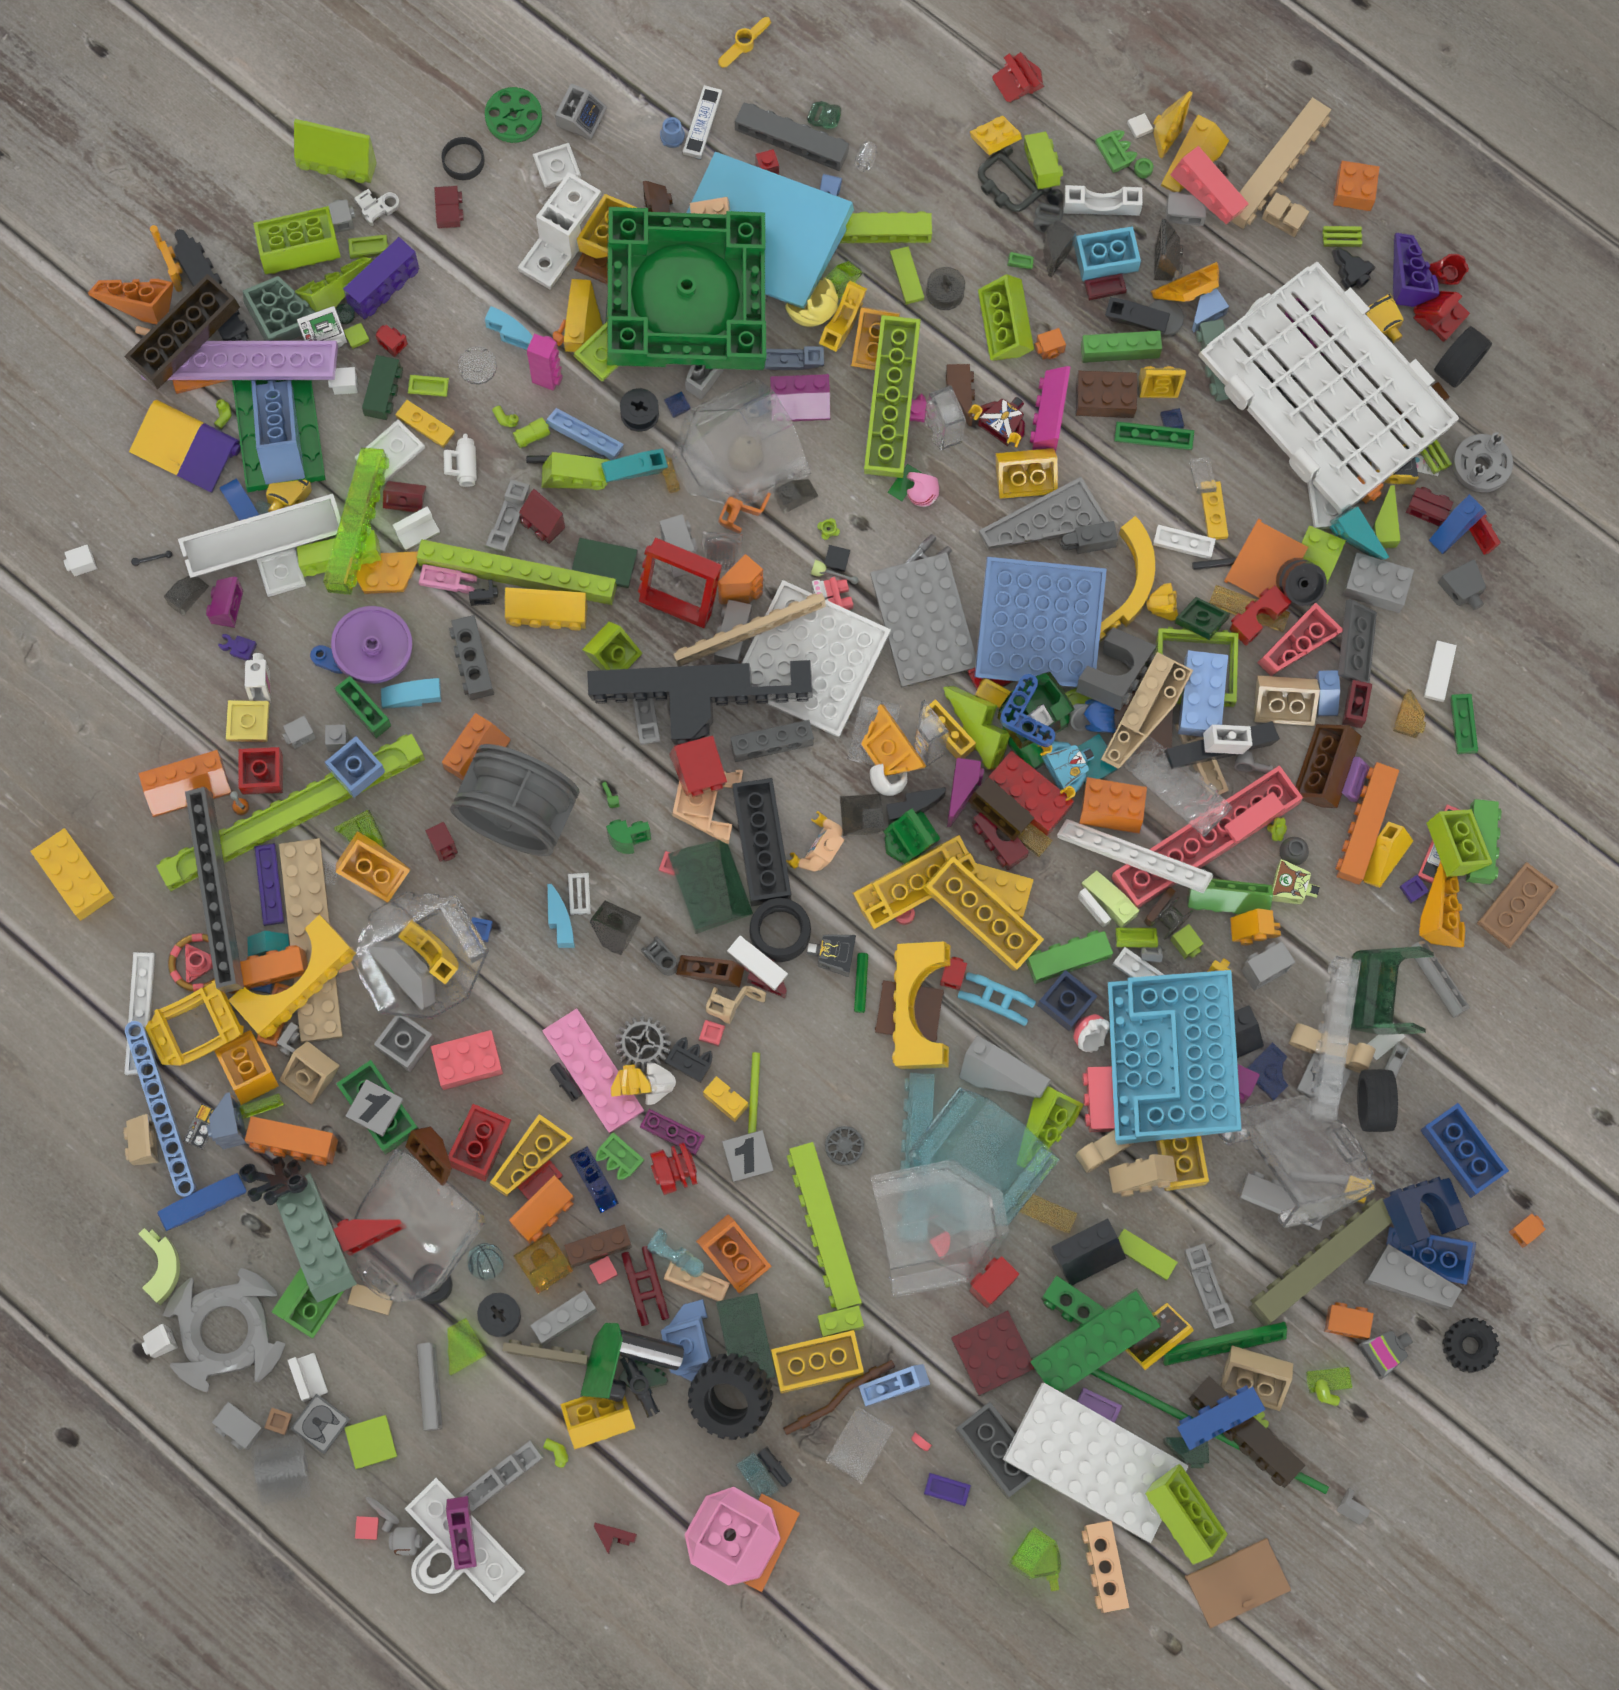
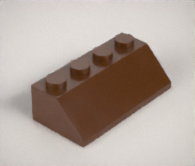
M1316 724L1295 786L1303 797L1302 801L1322 808H1338L1353 758L1362 737L1349 725Z

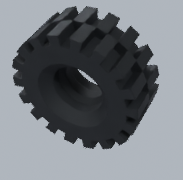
M1465 1318L1451 1325L1449 1330L1445 1332L1444 1336L1446 1337L1442 1342L1445 1345L1443 1353H1446L1448 1356L1446 1357L1447 1361H1451L1453 1363L1451 1366L1454 1368H1460L1459 1371H1468V1373L1478 1372L1489 1367L1496 1360L1495 1356L1499 1353L1497 1347L1500 1346L1499 1341H1496L1497 1333L1492 1331L1494 1328L1491 1325L1487 1326L1486 1321H1479L1478 1318ZM1467 1337H1472L1478 1342V1350L1473 1354L1467 1353L1463 1349L1462 1344Z

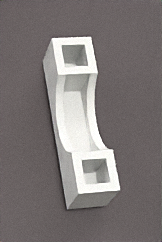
M1065 185L1063 195V213L1140 216L1142 209V187H1122L1116 192L1101 194L1091 192L1085 186Z

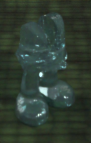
M659 1228L647 1247L648 1251L671 1260L672 1264L681 1268V1271L687 1272L690 1276H701L704 1272L702 1261L683 1247H679L677 1251L670 1248L666 1244L668 1236L665 1230Z

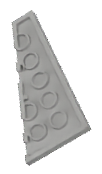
M1079 477L979 530V535L987 548L993 549L1062 537L1068 533H1073L1076 527L1109 521L1082 477Z

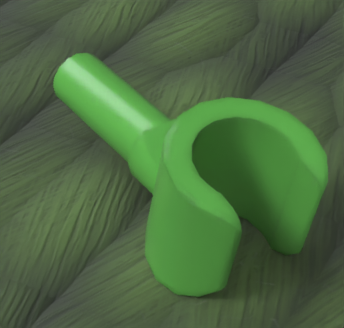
M603 782L602 786L607 796L608 806L610 808L620 807L618 795L612 796L607 783Z

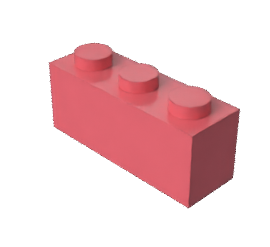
M1112 1066L1088 1067L1086 1073L1082 1075L1083 1086L1087 1087V1094H1084V1106H1088V1114H1085V1126L1089 1127V1132H1112L1115 1130Z

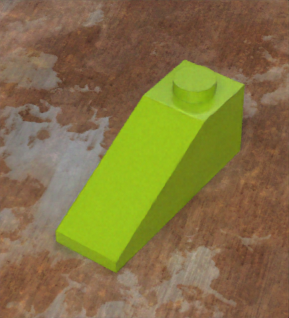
M1395 485L1390 486L1372 527L1383 548H1397L1401 541Z

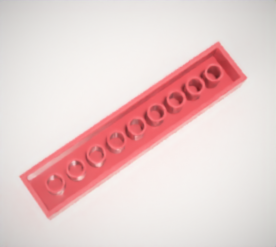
M1279 765L1149 850L1200 869L1273 822L1276 817L1279 818L1298 806L1303 797ZM1274 792L1285 809L1238 843H1235L1224 829V826ZM1128 864L1116 870L1111 877L1117 888L1138 909L1177 884Z

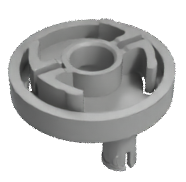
M1495 432L1492 435L1477 434L1470 436L1458 446L1453 457V470L1459 482L1468 489L1476 492H1491L1503 486L1511 475L1513 457L1511 451L1503 442V435L1501 434L1498 437L1499 432ZM1484 459L1488 462L1489 468L1486 469L1484 465L1482 468H1479L1481 464H1476L1475 461Z

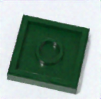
M1195 597L1176 617L1175 624L1210 640L1229 619L1230 613Z

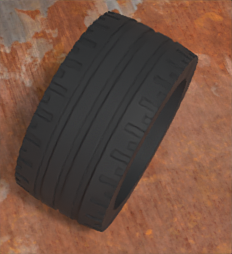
M1472 326L1468 327L1442 356L1434 368V372L1452 387H1458L1483 359L1492 346V342L1482 335L1481 332L1477 331V329Z
M786 898L771 899L761 904L754 912L750 921V939L755 948L765 956L773 959L774 962L790 961L798 957L806 949L810 941V919L802 906L795 901ZM775 912H786L793 915L800 925L798 940L787 948H774L767 945L760 934V926L765 917Z
M1369 1069L1360 1072L1357 1087V1108L1362 1131L1389 1132L1394 1131L1396 1128L1398 1090L1396 1078L1392 1070Z

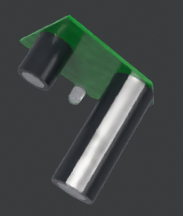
M605 1323L594 1337L580 1396L621 1402L625 1395L626 1383L625 1381L614 1379L619 1356L671 1370H678L683 1360L684 1348L679 1344L622 1330L618 1323Z

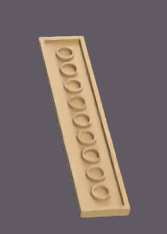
M320 838L279 844L290 946L297 945L305 950L308 965L311 959L312 945L305 928L319 914L330 924ZM302 976L294 978V984H295ZM336 976L329 979L318 993L313 994L303 1007L297 1009L301 1043L343 1038Z

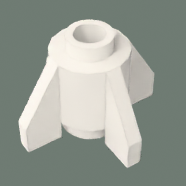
M647 1063L646 1074L648 1076L646 1078L651 1083L652 1092L646 1094V1104L651 1105L657 1103L669 1092H672L676 1085V1080L671 1072L656 1063Z

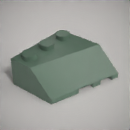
M279 276L243 290V302L264 341H290L302 336L297 319L316 313Z

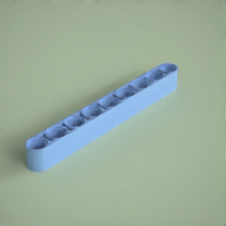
M131 1021L125 1027L126 1038L175 1191L184 1198L197 1191L196 1184L147 1031L140 1022ZM133 1028H141L138 1036H131ZM140 1047H147L145 1055H137ZM147 1066H153V1072L150 1075L143 1074ZM154 1085L159 1086V1092L151 1095L149 1092L150 1088ZM159 1105H165V1112L160 1115L156 1114V1108ZM166 1124L172 1125L170 1133H162V1128ZM177 1144V1152L170 1154L168 1152L169 1146ZM180 1163L184 1164V1171L179 1174L175 1173V1166ZM185 1183L191 1185L188 1193L181 1192V1186Z

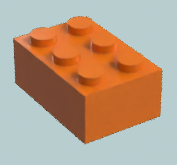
M1087 777L1083 791L1079 824L1139 834L1144 818L1147 787Z

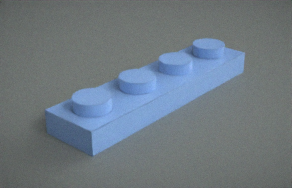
M557 408L546 419V424L552 429L601 455H605L610 460H614L623 449V443Z

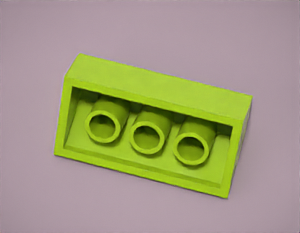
M1006 274L978 289L990 360L1018 358L1033 351L1034 345L1022 279Z
M1178 1464L1153 1482L1145 1494L1160 1515L1161 1520L1171 1531L1173 1538L1177 1540L1183 1549L1186 1557L1194 1565L1213 1557L1228 1534L1181 1464Z

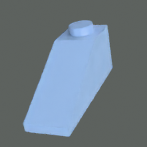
M924 1364L862 1384L859 1386L865 1406H869L928 1386L930 1382Z

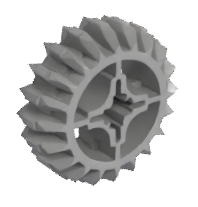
M641 1016V1022H637L634 1017L632 1018V1025L628 1021L625 1022L627 1029L619 1028L623 1035L616 1034V1039L620 1041L615 1042V1047L620 1048L616 1051V1054L622 1055L620 1058L621 1062L628 1060L626 1065H632L633 1063L635 1068L641 1066L642 1072H645L647 1063H656L661 1066L658 1059L666 1060V1056L662 1053H670V1049L665 1046H670L671 1041L665 1040L670 1037L669 1033H663L666 1027L661 1026L658 1028L659 1020L652 1024V1017H649L648 1021L644 1022V1016ZM644 1029L639 1036L629 1037L632 1032ZM650 1030L659 1037L660 1045L655 1044V1042L649 1039ZM644 1038H646V1044L649 1045H644L640 1052V1045L637 1043H642ZM626 1043H630L631 1046L637 1049L636 1057L628 1053ZM657 1051L652 1057L642 1059L646 1052Z

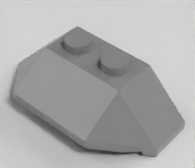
M380 941L368 947L367 950L421 1010L435 1002L437 978L429 973L428 965L408 944Z

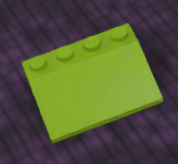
M299 119L294 120V159L297 167L306 171L314 170L323 175H336L341 179H353L358 183H371L377 162L370 135Z
M329 206L253 223L265 275L341 258Z

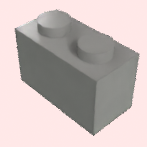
M1181 192L1169 193L1165 222L1203 226L1207 207L1193 195H1186Z
M230 1402L224 1406L212 1422L216 1426L214 1430L223 1437L226 1434L233 1439L231 1443L239 1450H242V1448L249 1450L252 1443L254 1444L265 1430Z

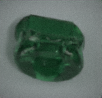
M823 101L814 102L808 113L807 121L813 126L833 129L839 123L841 107ZM819 106H822L823 108L820 116L818 117L819 119L817 121H814Z

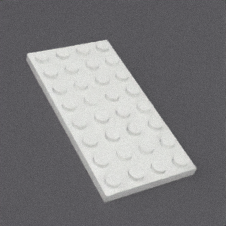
M1041 1383L1003 1458L1009 1464L1149 1543L1152 1542L1162 1520L1154 1506L1149 1502L1145 1494L1153 1482L1176 1465L1181 1464L1185 1471L1188 1468L1187 1464L1045 1383Z

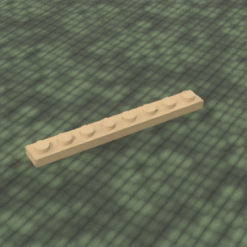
M822 593L818 595L811 594L806 600L792 602L784 609H775L767 616H759L752 619L750 623L736 625L728 632H719L713 638L700 640L689 648H680L677 650V653H674L677 666L686 665L826 607L825 598Z

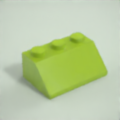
M1472 809L1439 811L1426 823L1447 877L1463 876L1492 864Z

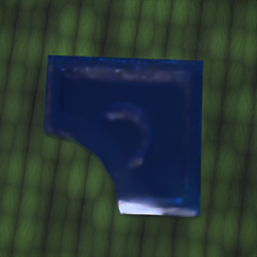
M1272 1042L1247 1069L1260 1074L1256 1085L1274 1101L1289 1085L1284 1080L1282 1073L1283 1063L1287 1056Z

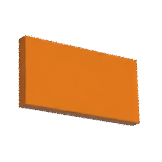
M761 1494L758 1501L772 1508L781 1540L761 1577L743 1582L760 1592L763 1591L800 1514L764 1494Z

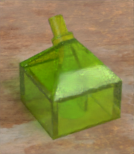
M1033 1527L1024 1538L1008 1566L1028 1580L1046 1577V1580H1049L1051 1592L1058 1591L1060 1589L1057 1579L1061 1571V1558L1057 1542L1036 1527Z

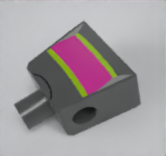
M1389 1331L1366 1340L1357 1346L1378 1379L1381 1380L1408 1357L1404 1348L1412 1344L1413 1341L1407 1332L1396 1337L1393 1331Z

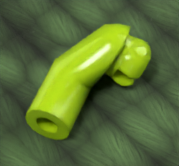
M220 399L216 402L220 416L214 422V425L222 430L231 418L232 413L229 403Z
M496 406L492 409L500 425L511 428L518 425L519 417L516 414L505 415L501 406Z
M1318 1380L1315 1387L1318 1400L1338 1406L1340 1397L1330 1394L1326 1380Z
M547 1438L543 1448L553 1452L556 1459L555 1465L563 1468L569 1458L565 1446Z

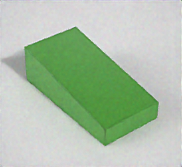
M1010 252L1007 266L1032 269L1034 257Z

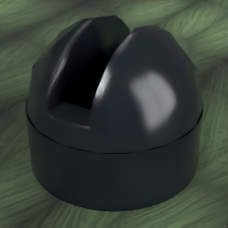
M1059 189L1051 190L1046 196L1047 201L1052 205L1058 206L1063 200L1062 191Z

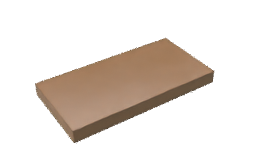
M1525 862L1477 924L1510 949L1559 886L1528 862Z

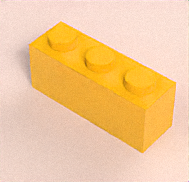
M936 699L920 712L919 719L956 759H964L975 750L976 742Z

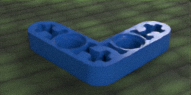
M1025 674L1020 678L1003 709L1000 722L1005 728L1043 747H1049L1055 740L1054 730L1023 714L1038 685V680L1034 675ZM1032 681V686L1028 687L1026 693L1022 692L1025 687L1024 682ZM1020 696L1025 700V703L1022 706H1017L1014 704L1013 699ZM1012 709L1015 710L1013 720L1007 722L1006 716L1010 715ZM1024 723H1031L1034 729L1031 732H1025L1022 729V725ZM1038 727L1040 728L1039 733H1037V737H1035L1034 734L1036 733ZM1049 733L1050 739H1047L1046 741L1042 740V735Z

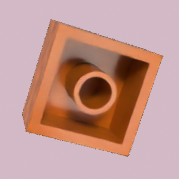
M1341 161L1337 172L1333 205L1371 211L1376 199L1380 166Z

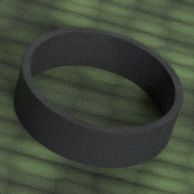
M458 137L452 139L442 150L441 158L444 170L454 179L470 180L479 175L484 167L485 159L482 147L471 138ZM457 145H471L480 152L481 161L474 170L467 173H457L447 167L445 164L446 154Z

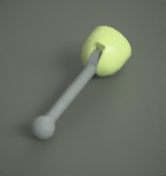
M815 560L811 575L821 577L826 573L847 579L852 584L858 583L856 576L849 577L827 570L823 562Z

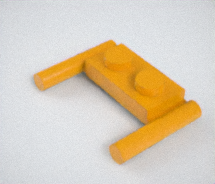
M152 225L150 227L151 234L167 264L168 274L177 292H181L183 287L179 274L183 272L179 262L174 263L173 258L176 257L172 246L167 247L165 240L163 241L157 226Z

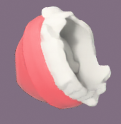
M1097 1014L1079 1019L1074 1028L1073 1038L1078 1048L1090 1053L1098 1051V1047L1105 1045L1104 1041L1110 1029V1022Z

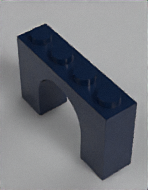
M1439 1176L1416 1185L1412 1184L1403 1188V1191L1399 1188L1389 1192L1390 1197L1383 1199L1402 1247L1431 1237L1421 1214L1420 1201L1425 1203L1431 1210L1441 1235L1469 1225L1450 1177L1441 1180Z

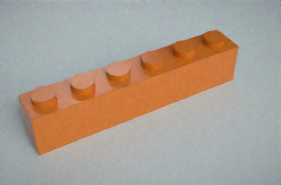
M1378 762L1375 763L1373 768L1369 767L1366 778L1369 779L1367 786L1363 785L1360 797H1363L1361 804L1357 803L1354 810V815H1357L1355 822L1351 821L1347 833H1350L1349 840L1344 841L1341 849L1344 852L1343 858L1338 859L1335 867L1338 870L1336 877L1358 885L1363 881L1399 773L1398 769Z

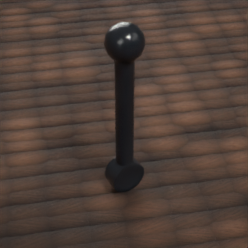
M166 551L163 554L142 559L133 558L131 563L133 566H138L142 562L164 557L171 558L172 552Z

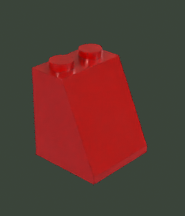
M713 735L676 745L669 753L686 796L692 795V797L703 795L705 790L711 789V792L723 789V785L726 784L727 780Z

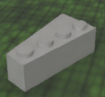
M1389 1244L1382 1249L1363 1282L1444 1310H1448L1453 1306L1462 1290Z

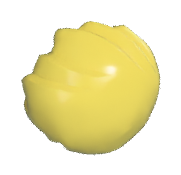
M823 277V280L818 282L812 296L807 301L805 309L786 303L785 309L794 322L805 327H813L825 323L832 317L838 307V296L834 284L831 280Z

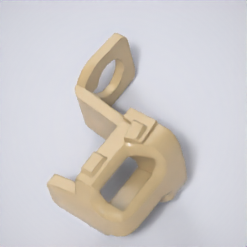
M744 986L736 999L732 1001L717 995L718 988L714 987L706 1004V1012L730 1024L735 1015V1010L745 995L757 1001L765 1002L766 992L752 986ZM713 1002H717V1003H719V1004H722L723 1007H721V1006H719V1005H716V1004H714Z

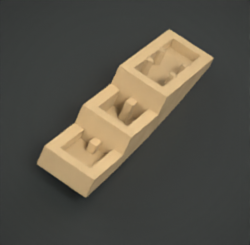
M1179 723L1175 724L1177 732ZM1178 734L1182 744L1204 739V737ZM1217 760L1193 765L1209 798L1229 791Z

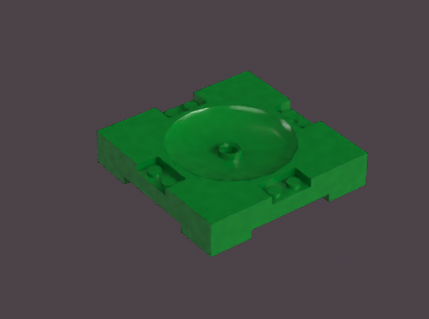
M609 207L607 239V365L666 367V364L705 365V368L764 370L766 362L765 212L726 211V214L648 212V208ZM682 287H689L690 289L685 290Z

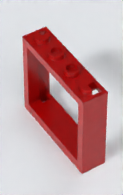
M655 537L651 546L647 545L644 553L646 555L642 564L644 570L640 576L642 582L638 588V593H640L639 602L705 628L713 612L722 565ZM656 559L706 579L701 608L651 587Z

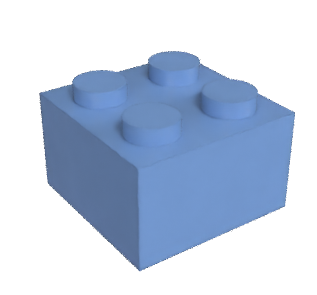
M357 736L325 761L328 770L353 798L385 773L383 765Z

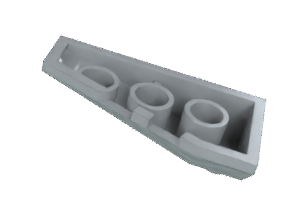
M979 1036L975 1037L967 1050L959 1076L960 1079L977 1088H990L1000 1092H1014L1018 1095L1041 1098L1051 1082L1046 1076Z

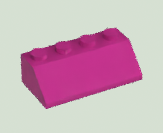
M1070 366L1045 371L1044 378L1040 377L1038 389H1042V393L1037 395L1035 407H1039V411L1034 413L1032 425H1036V429L1031 431L1030 443H1033L1032 450L1054 448L1056 453Z

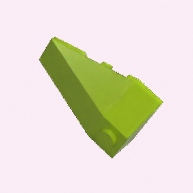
M361 257L342 266L340 272L325 274V279L315 283L313 280L295 290V294L302 300H305L315 312L333 306L336 308L345 297L343 288L363 271L373 259Z
M1047 1086L1041 1098L1035 1097L1032 1102L1017 1165L1034 1172L1049 1154V1148L1053 1143L1061 1140L1063 1131L1067 1127L1071 1128L1075 1123L1084 1104Z

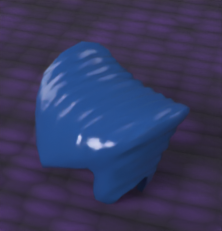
M1094 699L1087 700L1085 704L1090 705L1084 712V715L1090 722V725H1085L1086 730L1115 733V708Z

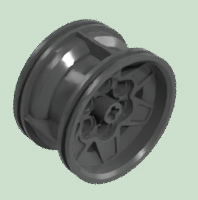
M483 744L478 747L454 798V802L450 807V811L464 825L492 841L523 853L536 856H550L554 851V847L558 842L580 791L577 785L566 775L534 757L507 747Z

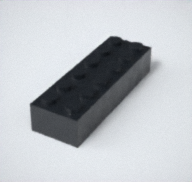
M773 778L733 783L732 791L751 907L759 906L775 898L791 900L792 894Z

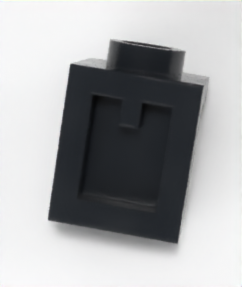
M488 579L489 590L475 589L469 592L471 606L495 604V597H498L497 585L493 584L492 579Z

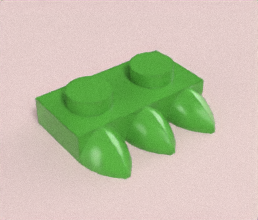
M1121 130L1112 131L1095 140V144L1113 173L1130 166L1137 156V152H1125L1130 147L1131 142L1120 141L1125 133Z
M612 1133L596 1153V1161H602L609 1157L606 1166L607 1171L620 1167L617 1173L618 1180L632 1176L645 1161L615 1133Z

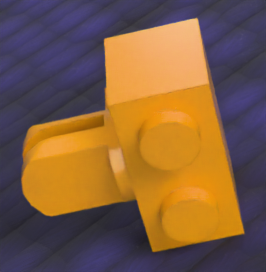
M1255 909L1230 918L1232 942H1240L1243 946L1252 945L1253 941H1265L1267 938L1271 939L1281 936V931L1277 930L1280 929V923H1274L1272 910Z

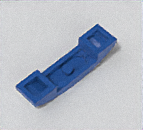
M237 478L219 488L239 521L259 515Z

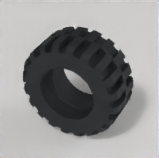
M725 1353L719 1354L717 1358L713 1356L700 1367L690 1384L688 1406L690 1409L693 1408L691 1411L692 1417L698 1419L697 1424L701 1428L705 1427L707 1433L711 1435L713 1433L717 1434L718 1438L725 1439V1437H729V1440H737L738 1436L741 1439L748 1437L749 1434L756 1432L759 1426L762 1425L772 1406L773 1391L770 1390L772 1388L771 1380L766 1379L768 1374L764 1369L760 1370L758 1368L759 1364L757 1362H750L749 1357L744 1355L742 1358L738 1357V1354L731 1353L729 1356ZM717 1384H729L738 1388L744 1394L748 1407L733 1409L725 1406L717 1398L714 1386Z

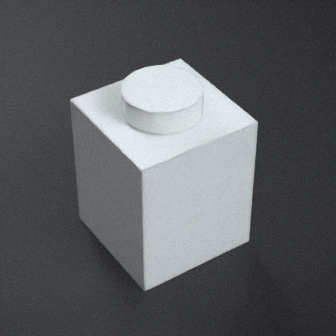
M355 367L336 368L335 380H328L329 388L333 389L334 395L358 393Z
M88 545L64 552L66 559L63 560L67 571L71 570L74 577L97 569L92 551Z

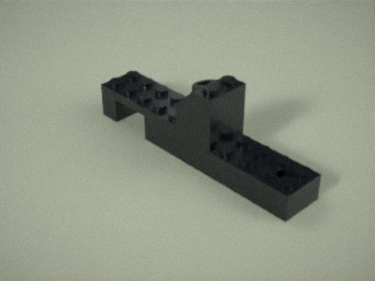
M790 661L791 685L752 687L750 663L587 671L588 696L596 704H605L607 700L625 703L627 699L645 702L647 698H655L656 701L668 700L667 697H670L671 740L674 745H680L710 735V726L713 724V703H716V706H726L728 702H736V705H746L748 701H756V704H767L768 700H776L777 703L789 702L788 699H797V702L809 701V698H813L811 661Z

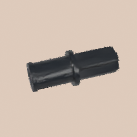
M559 1062L551 1066V1073L559 1082V1087H562L569 1096L571 1102H574L583 1095L572 1081L573 1077L567 1074Z
M768 1446L757 1454L769 1469L768 1473L771 1472L782 1487H786L792 1482V1478L781 1465L782 1462L776 1459L768 1449Z

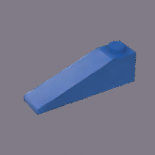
M1389 1227L1387 1245L1393 1246L1444 1279L1467 1285L1474 1262L1477 1242L1430 1234L1431 1237L1402 1247L1395 1228Z

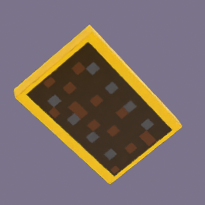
M1168 1303L1154 1312L1161 1322V1327L1125 1350L1144 1370L1194 1331L1192 1326Z

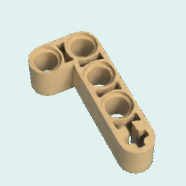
M1299 1023L1296 1024L1289 1042L1295 1048L1310 1054L1315 1052L1357 1073L1369 1069L1376 1050L1368 1044L1358 1043L1354 1045Z
M1113 1130L1096 1142H1092L1080 1149L1075 1156L1086 1173H1089L1134 1143L1117 1145L1115 1130Z

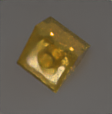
M549 1233L513 1256L537 1294L548 1289L573 1271Z

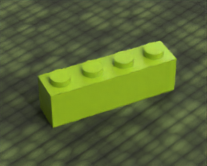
M375 530L297 546L299 568L304 577L382 560L380 543Z

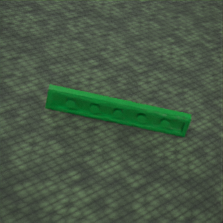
M1286 1322L1176 1345L1162 1356L1164 1366L1230 1352L1231 1346L1245 1349L1286 1340L1287 1325Z

